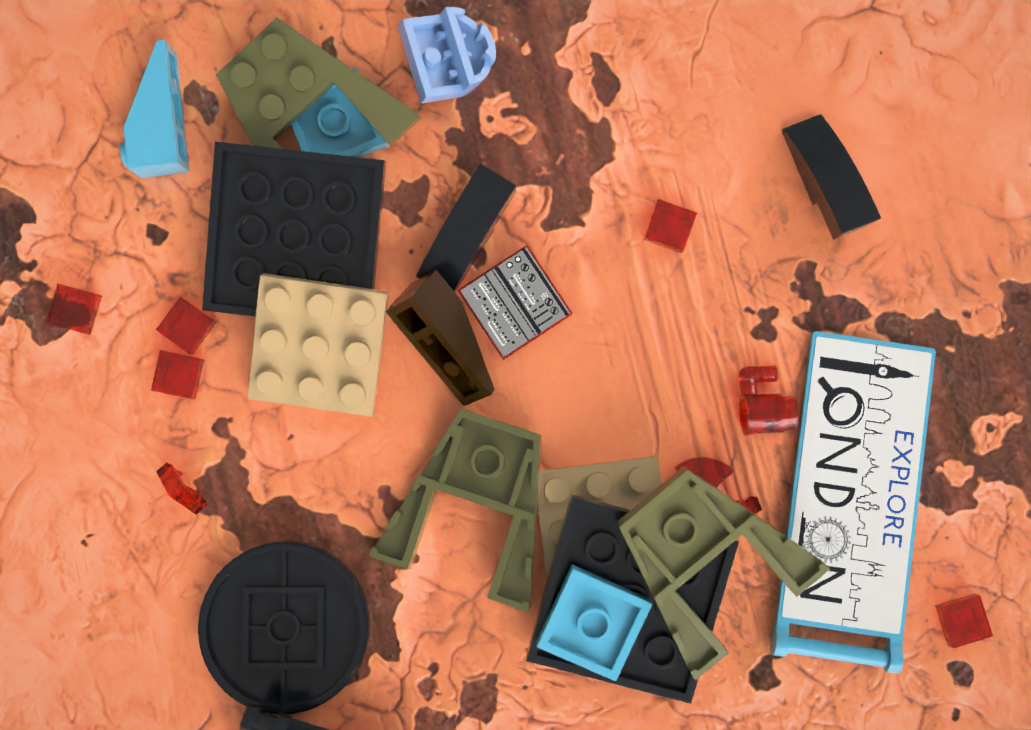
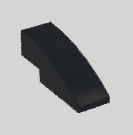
M821 114L782 130L812 205L818 203L833 240L872 225L881 219L859 170L832 127Z
M480 163L439 231L416 278L420 279L428 273L437 270L452 290L456 292L493 234L495 225L515 196L516 185Z

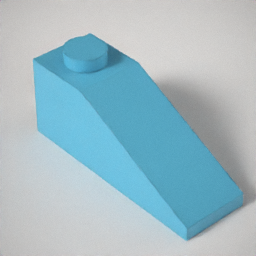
M166 40L156 41L123 127L125 141L120 143L121 159L124 166L140 178L190 172L178 57Z

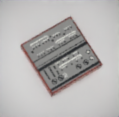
M525 245L457 290L503 361L573 315L528 245Z

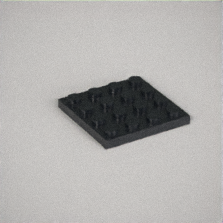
M215 142L202 311L256 316L260 275L263 273L374 289L386 161Z
M571 494L527 649L526 661L691 704L698 679L695 680L690 673L617 524V521L630 510ZM735 540L676 590L712 632L739 544L738 540ZM571 565H575L651 599V609L616 681L536 646V640Z

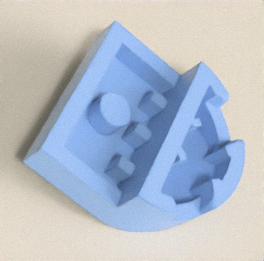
M445 7L439 15L402 19L397 26L421 103L459 98L469 94L486 78L491 66L495 62L496 48L489 29L484 23L478 25L475 21L465 16L464 9Z

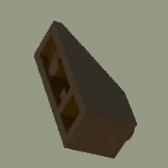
M437 270L409 284L385 311L463 406L490 396L495 389L463 302Z

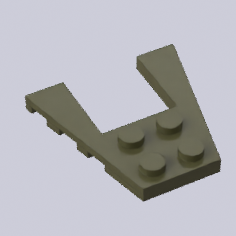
M278 18L272 21L216 74L253 146L284 149L276 139L335 84L390 146L421 119L415 111Z
M460 409L433 451L432 458L421 475H418L410 488L411 491L399 510L395 511L386 526L387 529L376 546H373L369 556L406 570L411 569L437 490L512 515L513 519L487 598L525 612L530 611L542 435Z
M682 466L617 521L619 529L695 680L700 678L729 652L676 590L741 535L745 536L796 597L830 570L818 557L685 466Z

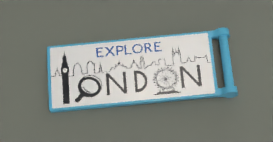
M819 331L811 334L786 536L822 560L830 570L797 597L780 579L775 624L770 641L772 655L786 657L787 653L883 667V670L889 673L899 674L901 672L904 661L903 636L934 373L935 349ZM789 624L887 638V644L884 650L793 637L789 636Z

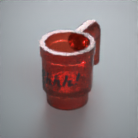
M776 365L749 366L739 371L741 390L739 418L744 436L783 433L787 429L797 428L798 405L794 396H783L781 393L758 394L757 383L777 381L778 370Z

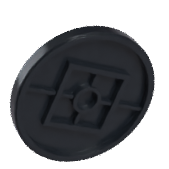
M299 541L266 543L254 547L231 560L210 584L201 605L198 622L200 650L207 669L216 683L237 702L248 706L249 703L262 706V712L269 714L305 712L326 703L336 696L349 683L358 670L365 656L370 636L368 603L355 575L340 559L330 552L315 545Z

